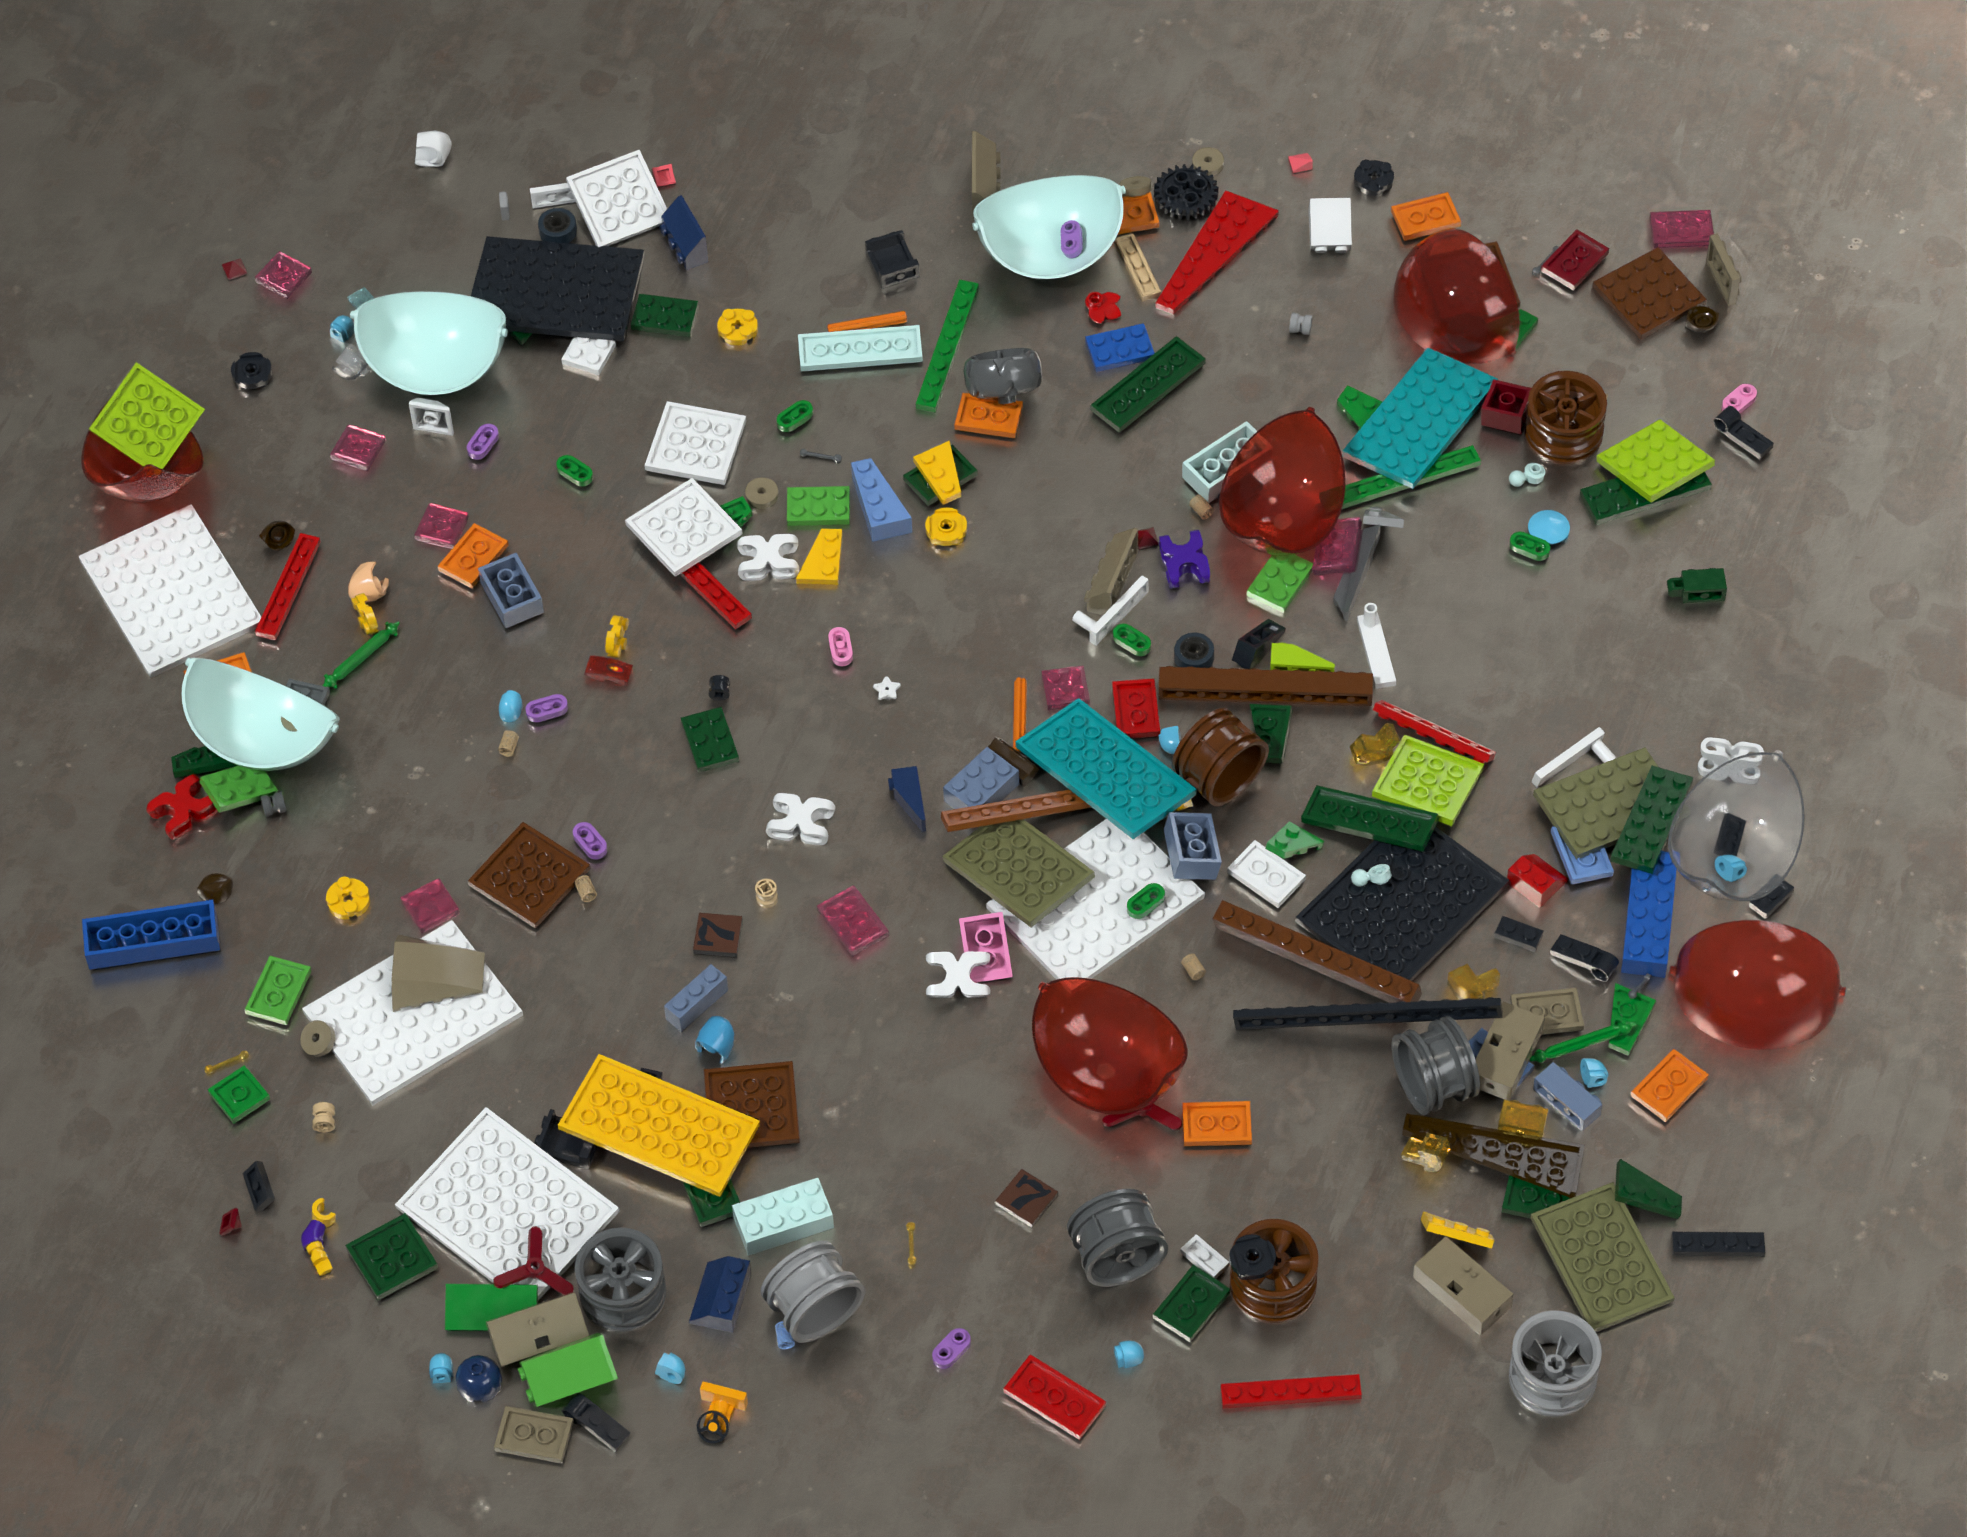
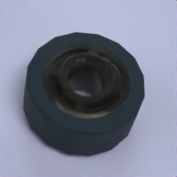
M552 208L545 211L538 220L539 235L543 241L570 243L576 236V220L569 210Z
M1197 632L1181 636L1176 641L1174 647L1176 665L1178 667L1210 668L1214 661V644L1211 639Z

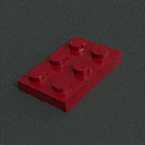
M1576 229L1541 266V272L1574 291L1609 254L1610 248Z

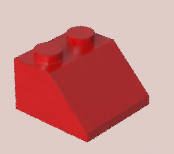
M1536 854L1522 855L1508 869L1507 874L1509 886L1539 908L1568 882L1566 876Z

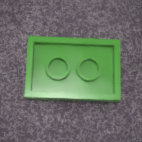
M850 486L787 487V526L850 524Z
M1277 547L1248 588L1247 596L1284 613L1314 570V563Z
M241 766L208 774L200 778L201 786L219 813L261 801L260 796H272L275 792H278L266 771Z
M269 956L246 1005L245 1013L287 1025L312 972L311 967Z

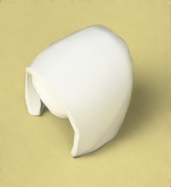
M436 130L417 133L415 164L425 167L442 166L452 146L450 137L446 133Z

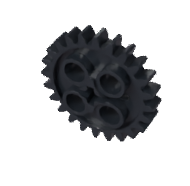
M1183 164L1182 168L1175 165V170L1168 168V174L1162 172L1161 177H1157V183L1154 184L1155 203H1159V209L1164 208V214L1171 212L1172 218L1177 214L1180 220L1183 216H1186V219L1189 220L1191 215L1197 219L1198 213L1205 216V210L1210 212L1211 206L1215 207V203L1218 201L1219 190L1217 180H1213V175L1208 176V170L1201 172L1200 166L1194 169L1193 164L1190 168H1187L1185 164Z

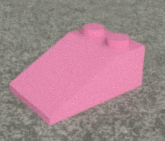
M1003 912L959 918L964 953L973 951L990 954L989 963L975 966L971 970L970 979L974 983L1013 977Z

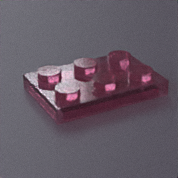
M1711 210L1650 212L1654 248L1708 246L1710 235L1714 234Z
M1360 517L1320 521L1312 567L1314 575L1353 572L1355 570L1362 526Z
M854 885L817 905V911L852 957L889 936L888 929Z

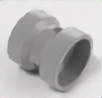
M1292 312L1289 332H1302L1303 335H1310L1313 316H1300L1298 313Z

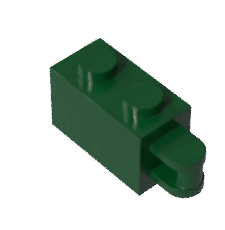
M1724 568L1682 570L1681 577L1667 580L1668 595L1670 597H1682L1683 603L1725 601L1727 585Z

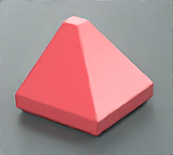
M1308 153L1288 156L1293 173L1312 170L1313 160Z
M672 164L652 168L653 178L657 187L676 184Z

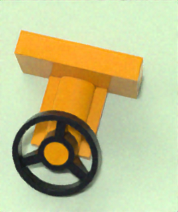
M703 1381L700 1387L701 1400L711 1402L709 1410L699 1417L697 1432L705 1442L718 1443L728 1435L729 1422L734 1408L746 1411L748 1405L747 1393ZM707 1414L703 1424V1428H700V1422L702 1418ZM702 1432L717 1433L721 1439L709 1440L704 1437Z

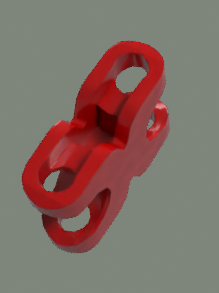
M194 774L176 784V794L163 792L147 804L146 812L153 819H158L165 815L173 816L165 826L166 835L170 839L175 840L188 833L192 828L191 820L204 822L218 812L209 796L201 799L194 798L202 787L199 777Z

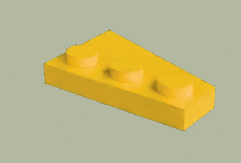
M950 440L913 457V462L943 505L961 497V489Z
M821 528L796 578V584L838 585L842 529Z
M1425 1211L1422 1213L1420 1220L1426 1231L1491 1249L1493 1247L1494 1238L1490 1231L1479 1227L1474 1229L1461 1222H1454Z

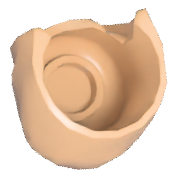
M376 562L360 564L355 570L348 585V595L350 598L364 593L368 599L365 603H369L385 595L389 579L384 578L379 581L376 576H373L372 571L377 564Z

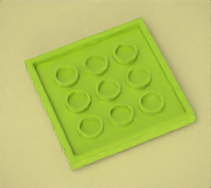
M136 362L95 419L89 431L158 477L205 409Z
M1661 419L1596 455L1599 464L1649 502L1655 501L1715 466V459Z
M1404 735L1372 790V797L1382 801L1438 813L1439 822L1452 826L1481 775L1484 764Z

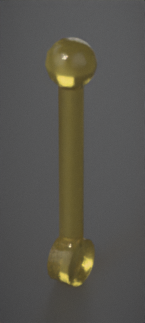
M244 1050L239 1055L214 1066L207 1065L204 1068L205 1073L211 1075L214 1070L241 1058L247 1059L249 1053Z
M909 1222L906 1225V1229L909 1232L910 1253L907 1261L910 1265H914L917 1261L914 1257L913 1231H915V1224Z

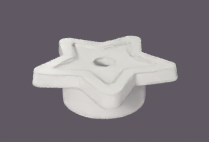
M886 676L882 683L874 684L873 688L879 692V700H889L897 698L896 690L901 684L891 682Z

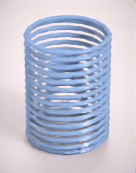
M783 1321L775 1325L778 1347L781 1349L792 1348L795 1345V1341L791 1335H788L790 1333L785 1328H782L784 1325Z

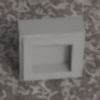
M499 192L502 220H509L510 213L507 193Z

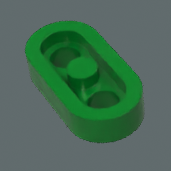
M800 400L782 411L776 418L778 429L782 432H791L811 419L813 416L812 404L809 401Z
M563 455L558 458L556 462L557 471L566 479L578 486H587L593 481L592 469L571 455Z
M1521 531L1513 533L1510 537V548L1518 554L1537 561H1543L1550 555V544L1546 540Z
M1119 624L1114 628L1113 640L1116 644L1136 656H1145L1150 652L1151 640L1148 636L1128 624Z
M1157 883L1146 885L1128 900V915L1134 919L1144 918L1163 903L1165 899L1164 888Z

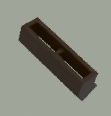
M995 737L988 746V748L1019 770V785L1025 787L1040 769L1001 738Z

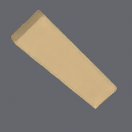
M1134 233L1117 237L1114 243L1142 302L1159 297L1161 290Z

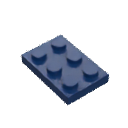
M1144 323L1085 336V342L1096 372L1144 362L1155 353Z

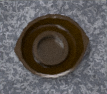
M1707 305L1694 306L1688 312L1685 327L1696 333L1709 332L1718 323L1719 313Z
M273 521L263 529L259 537L271 549L282 550L292 542L295 529L286 521Z
M219 873L207 875L197 887L199 897L204 901L213 900L214 904L226 901L232 893V878Z

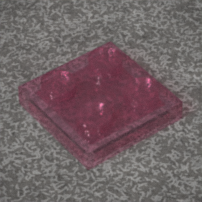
M279 251L255 276V281L288 299L308 278L312 270L311 267Z
M348 424L333 448L330 458L331 460L369 471L386 441L385 436Z
M429 503L414 534L415 540L452 549L457 544L467 523L468 513Z
M1084 666L1041 671L1048 710L1065 708L1078 698L1087 705H1090Z
M439 878L400 897L402 904L421 933L460 914L459 908Z

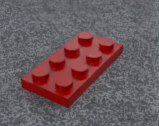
M1031 1354L1003 1388L1005 1394L1079 1440L1106 1407L1105 1400Z

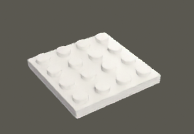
M640 150L566 177L567 184L596 246H610L662 225L661 216L667 210V207Z
M667 401L645 463V470L725 485L746 424V416Z
M693 478L625 520L626 526L675 577L742 535V529Z

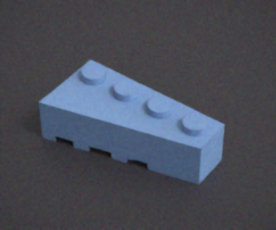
M869 458L851 462L852 479L872 542L913 533L911 516L873 460Z

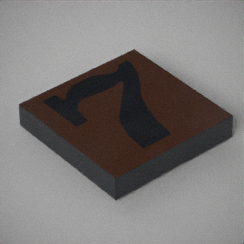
M699 912L693 954L737 957L743 917Z
M1021 1169L995 1200V1205L1032 1228L1058 1197V1191Z

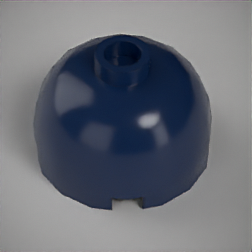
M471 1356L459 1365L456 1372L457 1390L466 1400L474 1402V1400L487 1402L494 1398L501 1389V1370L496 1362L488 1356Z

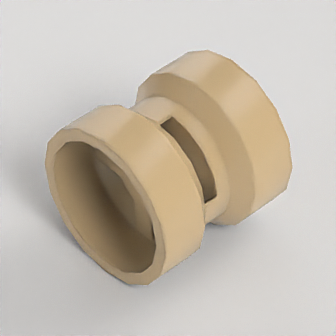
M761 879L755 885L757 904L762 908L775 906L778 902L776 883L771 879Z
M319 1102L313 1105L312 1114L315 1116L312 1121L313 1130L322 1133L334 1130L335 1120L333 1116L335 1115V1106L328 1102Z

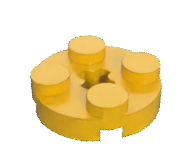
M745 309L724 310L717 323L718 335L730 345H744L748 343L747 340L752 337L754 339L758 333V322L754 312ZM735 325H741L739 329H735Z
M954 508L937 509L933 515H929L926 519V534L933 545H959L963 542V538L967 533V520L964 515L959 514L958 510ZM945 524L951 527L950 529H943Z
M360 593L351 598L354 609L360 615V617H357L359 625L367 635L379 632L377 629L378 624L372 607L365 604V601L368 599L364 593Z
M614 615L611 618L610 625H613L611 631H607L605 651L608 653L607 657L619 658L621 650L626 649L627 638L624 637V634L628 628V618Z
M346 876L340 877L337 882L330 886L326 894V903L331 914L344 920L355 915L359 917L364 914L370 905L368 887L360 880ZM352 896L353 900L344 902V897Z

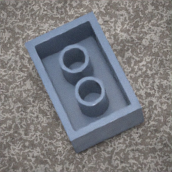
M517 553L478 568L480 583L505 628L544 613L542 597Z
M986 747L943 787L944 802L954 809L1000 802L1019 785V770Z
M1169 812L1164 827V834L1174 879L1216 880L1222 861L1212 815L1208 813Z

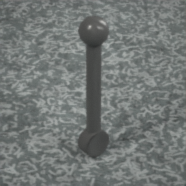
M1554 246L1552 249L1553 251L1546 257V259L1538 267H1534L1532 269V274L1534 276H1538L1540 274L1541 266L1559 248V246Z
M806 449L800 450V455L803 457L808 455L834 460L835 463L842 461V456L839 454L831 456L809 452Z
M1647 973L1641 983L1634 990L1629 991V998H1636L1637 992L1650 981L1652 975Z

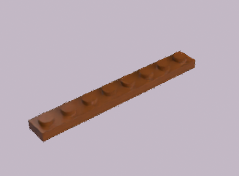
M1063 790L942 811L941 820L947 832L1090 808L1091 806L1071 790Z

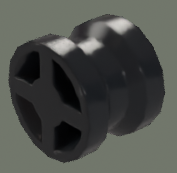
M724 675L712 676L709 679V686L711 687L708 692L709 697L716 701L728 699L730 696L728 689L730 679Z

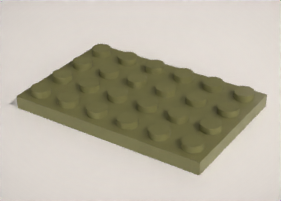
M1644 747L1534 790L1533 796L1551 823L1557 828L1558 833L1577 860L1579 857H1585L1589 853H1595L1602 848H1608L1617 844L1651 766H1659ZM1683 804L1677 820L1689 815V810L1685 804Z
M1024 819L981 826L943 855V861L1031 928L1095 878V873L1092 869Z
M1614 1182L1531 1214L1530 1218L1583 1320L1595 1332L1674 1301L1675 1297L1625 1203L1615 1201Z

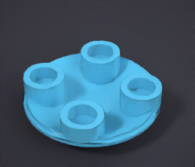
M1543 510L1530 518L1528 531L1530 535L1546 540L1549 544H1557L1568 538L1570 524L1561 513L1553 510Z

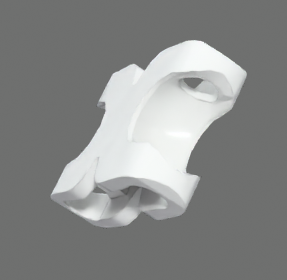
M775 534L770 538L769 542H766L760 535L744 536L738 540L737 548L742 555L754 557L753 560L742 562L739 565L738 575L742 580H762L769 572L776 579L795 578L799 574L798 563L794 559L782 557L797 550L798 538L795 535Z
M1712 737L1705 738L1702 741L1700 751L1703 757L1699 760L1697 766L1701 776L1724 779L1729 775L1736 782L1750 784L1756 783L1760 779L1761 769L1759 764L1764 757V750L1760 745L1738 742L1732 746L1726 739ZM1713 746L1716 751L1708 750L1706 747ZM1750 752H1755V753H1757L1758 755H1757V756H1750V755H1747V754L1750 753ZM1712 765L1714 767L1711 769H1707L1704 766ZM1745 770L1753 771L1755 774L1749 775L1745 772Z
M778 793L774 796V808L788 816L768 822L766 833L769 837L790 841L799 834L801 841L805 844L824 845L827 843L829 837L825 827L814 824V822L818 819H830L833 816L835 805L832 801L812 797L802 804L800 797L795 794Z
M968 951L961 955L959 961H956L954 955L950 952H931L926 954L928 964L943 967L947 973L942 983L927 987L926 995L928 997L951 998L955 995L958 988L963 996L967 998H981L991 995L989 986L974 983L970 979L971 970L975 966L989 963V953Z

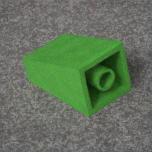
M600 1333L592 1334L520 1361L521 1367L517 1368L521 1380H526L529 1389L525 1390L529 1403L534 1402V1405L537 1407L618 1379L604 1337Z

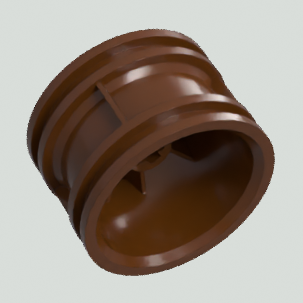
M1219 708L1202 717L1185 734L1173 755L1172 769L1195 787L1210 804L1222 806L1237 798L1256 779L1267 760L1269 747L1264 740L1248 729L1230 710Z
M1265 1219L1249 1225L1241 1231L1235 1241L1242 1236L1251 1234L1261 1236L1260 1238L1265 1241L1268 1240L1272 1243L1276 1252V1266L1273 1267L1271 1274L1257 1280H1242L1231 1268L1230 1292L1234 1302L1243 1313L1265 1323H1283L1299 1317L1312 1304L1317 1289L1319 1256L1314 1240L1302 1227L1287 1220ZM1250 1253L1247 1259L1256 1261L1259 1257ZM1290 1270L1306 1274L1295 1286L1286 1277ZM1265 1278L1274 1280L1275 1291L1259 1288Z

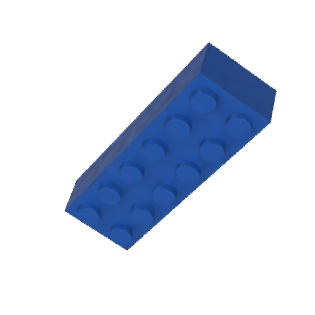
M1662 851L1653 874L1631 868L1621 973L1644 976L1648 973L1652 977L1665 978L1678 853Z
M213 900L82 919L84 952L89 970L220 950L218 919Z

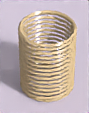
M1196 495L1190 501V507L1202 519L1204 517L1207 519L1213 514L1214 508L1201 495Z
M510 730L504 732L498 748L500 754L504 756L511 754L510 756L513 755L519 739V735H516L517 733Z
M585 875L577 878L578 880H575V885L582 901L589 902L595 899L597 893L590 877Z
M1189 954L1182 959L1181 964L1192 980H1198L1205 975L1206 970L1195 954Z

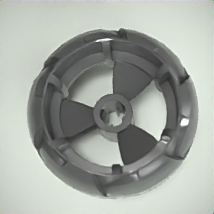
M1010 348L980 353L967 359L963 370L965 386L971 396L976 398H997L998 404L1016 402V395L1038 388L1042 383L1043 376L1038 353L1029 348Z

